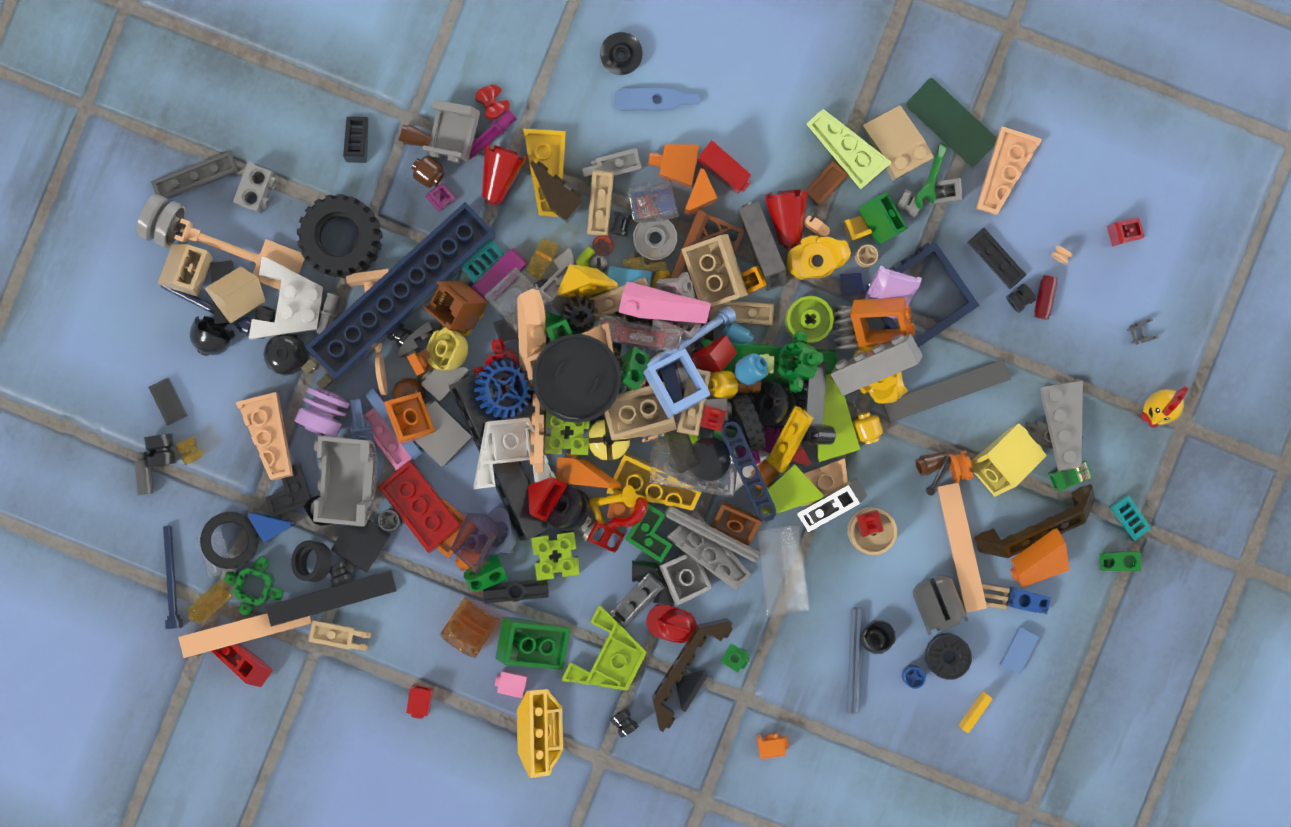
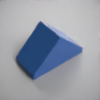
M250 512L248 515L264 543L290 529L295 523L294 521L271 517L257 512Z

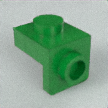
M731 643L720 661L738 673L740 669H744L750 660L748 658L749 652Z

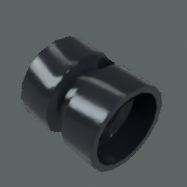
M172 434L144 437L145 449L149 451V454L146 455L148 467L176 463L175 451L171 450V447L174 446Z

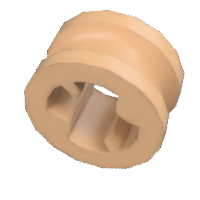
M1056 246V252H1052L1051 256L1058 262L1067 265L1069 263L1068 258H1072L1073 254L1061 246Z

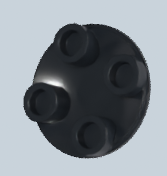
M703 438L691 446L687 456V465L697 478L705 481L717 480L727 472L730 466V453L721 441L715 438Z

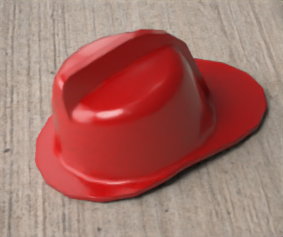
M663 604L651 609L646 621L648 630L654 636L674 643L687 642L697 626L696 620L690 612Z

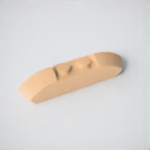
M530 289L520 294L517 298L520 373L523 371L527 372L525 358L540 352L546 346L545 310L541 294L536 289ZM528 372L524 376L525 380L528 379ZM532 380L527 383V387L533 388Z

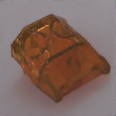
M464 597L440 633V636L463 654L476 658L500 622V619L489 615L471 603L467 597Z

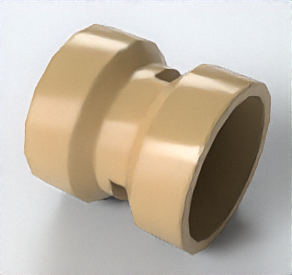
M863 245L855 253V262L863 268L870 267L878 259V251L872 245Z

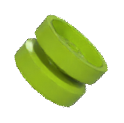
M806 296L799 298L790 305L786 312L784 323L786 331L792 339L795 332L802 331L807 335V344L819 342L828 336L833 328L834 316L831 307L826 301L819 297ZM805 317H811L812 323L806 324Z

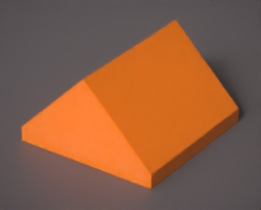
M700 169L685 208V215H691L716 203L717 196L704 169Z
M420 392L384 402L399 443L407 444L435 432Z

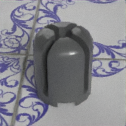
M939 575L931 579L932 585L929 580L917 584L913 589V597L928 635L932 634V629L936 628L938 632L960 624L959 619L961 618L968 621L953 580L949 576Z

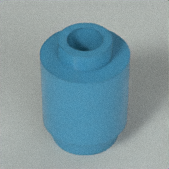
M735 322L725 324L721 335H727L731 343H751L754 337L750 330Z

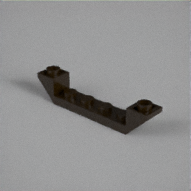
M1089 484L1071 492L1075 507L1068 508L1064 512L1048 517L1042 522L1028 526L1026 529L1011 534L1002 540L994 528L980 533L974 537L978 551L1010 558L1027 549L1053 529L1057 528L1060 534H1063L1085 524L1095 501L1093 486Z
M725 618L697 625L653 693L652 700L660 731L664 732L665 728L669 729L675 720V717H673L674 711L663 704V700L666 702L672 694L670 689L673 684H678L684 675L682 670L686 664L689 666L694 660L695 654L693 653L697 647L701 648L707 639L706 633L719 641H722L723 638H728L733 630L731 627L733 623L729 619Z

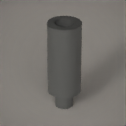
M146 452L137 453L138 461H134L138 495L153 494L151 467H148Z

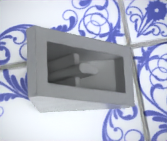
M961 178L935 182L936 200L931 204L930 201L924 199V205L957 204L962 200Z

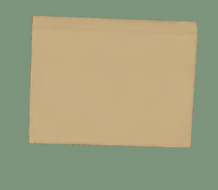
M241 266L205 288L230 324L266 302L258 277Z

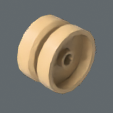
M865 507L857 510L851 516L847 524V535L850 543L857 550L867 555H880L887 552L894 545L897 538V526L889 513L876 507ZM878 510L884 531L862 537L856 515Z

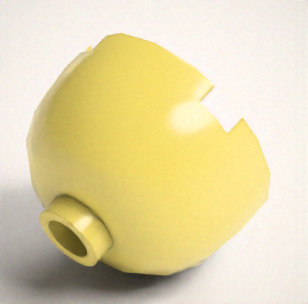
M446 327L440 331L436 330L430 337L427 345V351L430 352V358H427L429 364L433 368L442 371L455 370L461 367L468 356V343L465 337L460 332L448 330Z

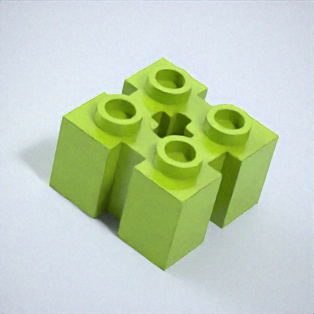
M546 411V427L551 428V436H545V454H562V449H571L572 455H588L589 438L583 437L584 429H589V421L579 423L567 422L554 417ZM565 426H570V430L574 431V434L570 435L569 439H565L564 435H561V430H565Z
M575 531L558 533L557 539H550V534L531 538L533 555L539 554L540 561L535 563L537 581L553 579L557 572H562V577L580 575L578 556L573 557L572 550L577 549ZM553 550H558V553L562 555L558 561H554V558L552 559L550 556L553 554Z

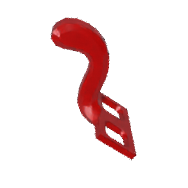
M639 497L634 511L629 517H614L606 524L596 521L587 541L615 553L625 535L617 531V528L619 526L631 527L639 523L647 511V500ZM598 527L604 529L600 540L596 541L592 538ZM617 534L619 539L615 546H608L607 543L611 535Z

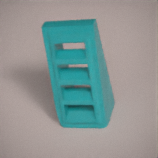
M492 240L468 261L461 270L475 284L505 253ZM490 249L499 256L497 259L488 252ZM485 254L493 263L489 265L482 256ZM478 260L486 267L485 270H482L476 264ZM472 266L480 273L478 276L470 270Z
M1123 495L1108 507L1133 541H1136L1152 529L1129 495ZM1127 504L1128 508L1121 513L1119 510ZM1132 511L1134 514L1125 520L1124 516ZM1137 517L1138 521L1129 526L1128 523ZM1140 524L1144 526L1138 532L1134 533L1133 530L1137 526H1139Z

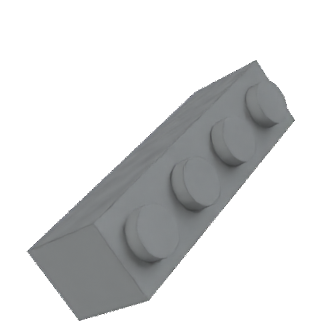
M901 334L894 337L890 343L877 344L867 353L865 351L857 353L853 356V359L848 361L846 359L840 360L835 364L831 376L844 396L919 364L923 355L911 334L906 336Z

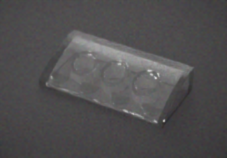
M655 438L651 446L650 483L733 498L737 469L731 456L730 466L721 478L705 481L697 478L687 465V456L692 445Z
M799 525L757 530L767 615L774 616L809 610Z

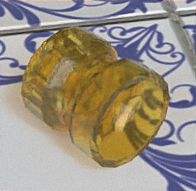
M194 436L175 446L177 452L183 456L182 461L184 465H188L204 456L202 450L198 449Z

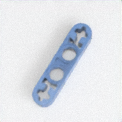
M373 387L365 393V396L396 436L384 405L385 400ZM415 441L402 444L414 460L423 454V451Z

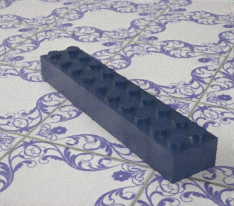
M464 202L305 347L306 350L338 383L435 294L439 286L437 281H449L468 261L494 240L495 232Z

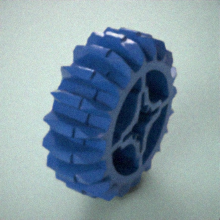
M501 360L499 364L494 361L491 363V366H485V372L481 371L478 374L482 379L475 380V383L480 385V387L474 389V392H480V396H477L476 400L483 401L480 404V408L487 406V414L493 412V417L495 418L501 414L502 419H506L508 415L511 418L515 417L516 412L518 414L522 413V407L528 406L525 400L532 398L530 394H527L528 391L533 389L530 386L527 387V383L531 382L529 378L526 380L524 378L527 372L523 371L520 373L521 366L517 365L514 367L513 361L508 362L507 365L505 360ZM497 372L509 374L503 381L492 377ZM515 381H516L517 386H518V392H516V391L514 390V382H515ZM505 385L507 392L502 394L500 386ZM488 386L493 389L492 398L490 397ZM504 398L514 401L509 407L498 405Z

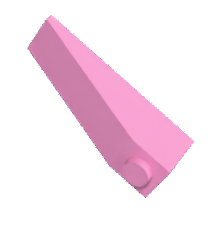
M627 281L622 294L619 312L639 318L706 324L711 303Z

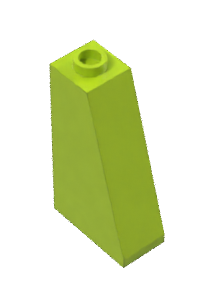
M831 373L826 375L823 424L834 428L836 438L831 445H816L817 462L861 450L845 396L841 394Z

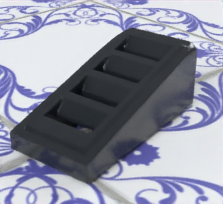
M347 117L343 157L348 163H366L368 153V117ZM352 125H360L362 129L352 128ZM351 134H362V137H354ZM351 143H361V146L351 145Z

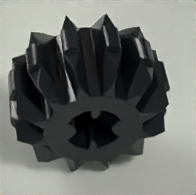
M576 294L574 300L568 297L569 304L563 303L562 305L564 309L561 311L562 318L567 320L568 325H570L573 331L577 327L581 332L583 331V326L591 328L590 322H596L597 319L594 315L598 314L594 300L589 301L587 295L581 299L579 294Z

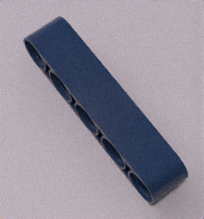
M727 422L722 426L721 435L755 513L762 521H771L776 516V508L743 432L737 423ZM729 425H733L737 429V434L733 438L725 435V429ZM738 445L744 446L746 450L745 455L741 458L736 457L733 452L734 448ZM746 465L753 466L754 475L747 478L743 475L742 470ZM755 485H760L763 488V494L760 497H753L751 494V489ZM764 505H769L772 509L769 517H762L760 514V509Z

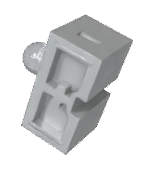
M568 261L556 273H549L547 282L539 289L543 299L559 314L564 310L562 307L563 303L569 304L568 297L558 296L557 293L564 275L571 264Z

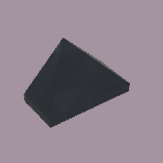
M700 671L683 675L679 683H676L682 711L686 712L708 677L707 672Z

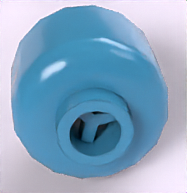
M751 353L736 363L735 375L740 382L746 385H753L766 377L767 362L760 355Z

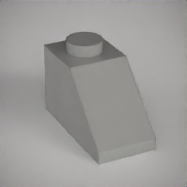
M459 367L449 371L437 369L432 371L430 369L422 377L424 381L421 385L438 401L443 402L451 393L448 385L465 378L471 370L467 367Z

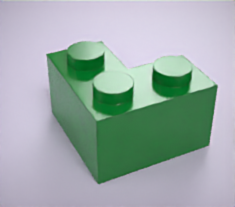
M648 503L644 517L639 523L632 526L625 540L661 563L673 544L656 533L657 528L666 516L665 513Z

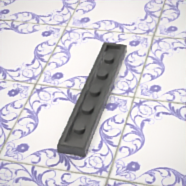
M1003 359L905 394L900 399H897L896 402L883 403V406L891 423L1011 379Z

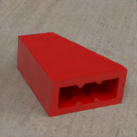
M711 140L699 155L697 164L736 194L740 190L745 192L751 184L749 180L751 174L714 141Z

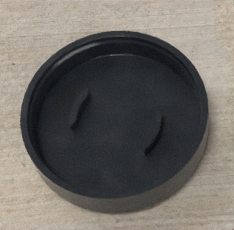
M567 334L552 340L541 350L533 366L532 383L537 399L547 412L563 421L579 423L601 416L612 406L620 390L621 372L615 355L603 342L585 334Z

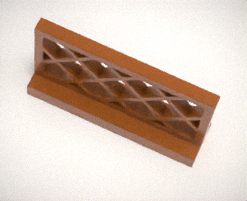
M698 210L681 249L708 240L718 234L724 235L723 232L731 229L739 233L736 241L731 243V245H734L733 251L735 254L745 230ZM707 221L716 223L719 232L708 236L705 230ZM702 233H704L705 237L700 239ZM681 250L670 278H678L683 272L687 271L691 280Z

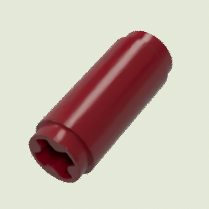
M1043 275L1034 309L1035 318L1049 320L1058 285L1057 277Z

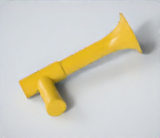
M627 485L620 494L589 498L590 508L595 520L602 524L606 522L599 506L624 502L627 507H634L637 501L635 489Z

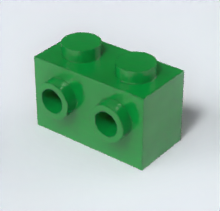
M888 192L875 197L858 208L863 220L869 229L872 230V236L878 245L908 229Z

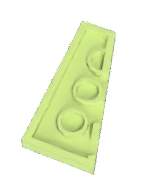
M824 109L807 123V126L860 189L892 163Z

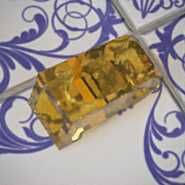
M543 237L531 258L526 273L541 281L561 246Z

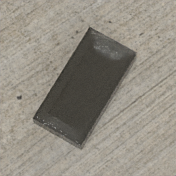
M166 378L148 387L166 425H171L188 416L170 378Z
M677 429L664 433L678 472L683 473L700 464L688 434L679 433Z

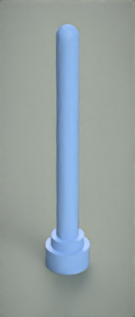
M728 305L724 306L718 311L717 317L703 325L691 340L682 339L679 342L678 348L674 349H677L679 352L719 325L730 324L736 320L734 310ZM674 349L665 350L651 361L657 358L660 361L667 358L666 354Z

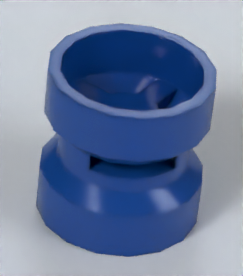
M908 665L902 671V680L910 688L918 689L924 685L926 676L918 666Z

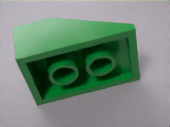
M503 617L495 659L504 665L563 670L571 628L520 618Z

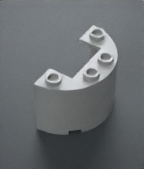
M318 436V439L316 438L314 450L317 451V458H320L319 469L322 470L321 478L318 480L320 497L314 500L311 505L313 522L365 526L371 515V511L367 510L374 503L377 484V453L372 452V449H375L373 441Z

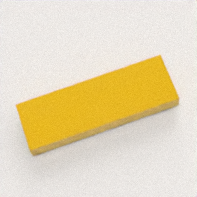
M795 406L766 460L780 473H785L813 420V417L801 407Z

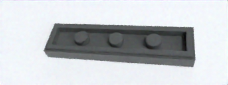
M228 151L151 181L156 194L170 199L237 173L239 168L232 151Z

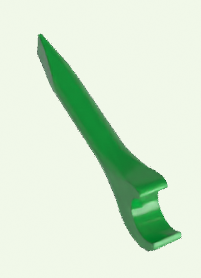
M941 142L928 180L915 197V204L919 209L924 206L922 200L926 199L931 204L936 200L935 182L948 145Z

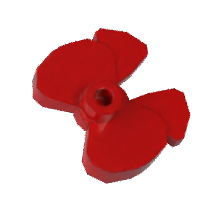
M492 84L479 89L475 95V100L484 104L486 109L485 116L490 120L499 118L510 107L508 100L496 102L495 98L502 92V89Z

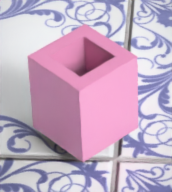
M503 669L501 674L497 673L495 686L498 687L497 693L523 698L528 674Z

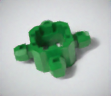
M795 332L793 343L784 345L780 350L779 359L774 362V370L778 371L782 377L791 379L790 390L792 392H801L804 382L802 380L812 379L815 376L817 365L823 362L824 356L815 347L807 345V335L805 332ZM799 358V361H801V364H798V368H797L796 360Z
M263 556L257 558L254 564L256 568H246L240 571L239 575L233 571L227 572L224 581L232 586L235 585L233 592L236 599L244 601L240 604V614L250 615L254 608L253 605L257 606L268 601L269 596L270 599L276 601L283 598L284 591L276 586L273 588L275 579L272 573L265 571V569H268L269 559ZM249 574L266 580L262 596L259 598L243 592V586Z

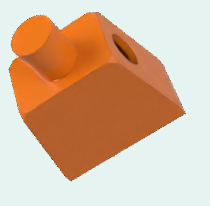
M665 144L663 154L650 152L648 165L660 167L659 177L692 188L699 145Z

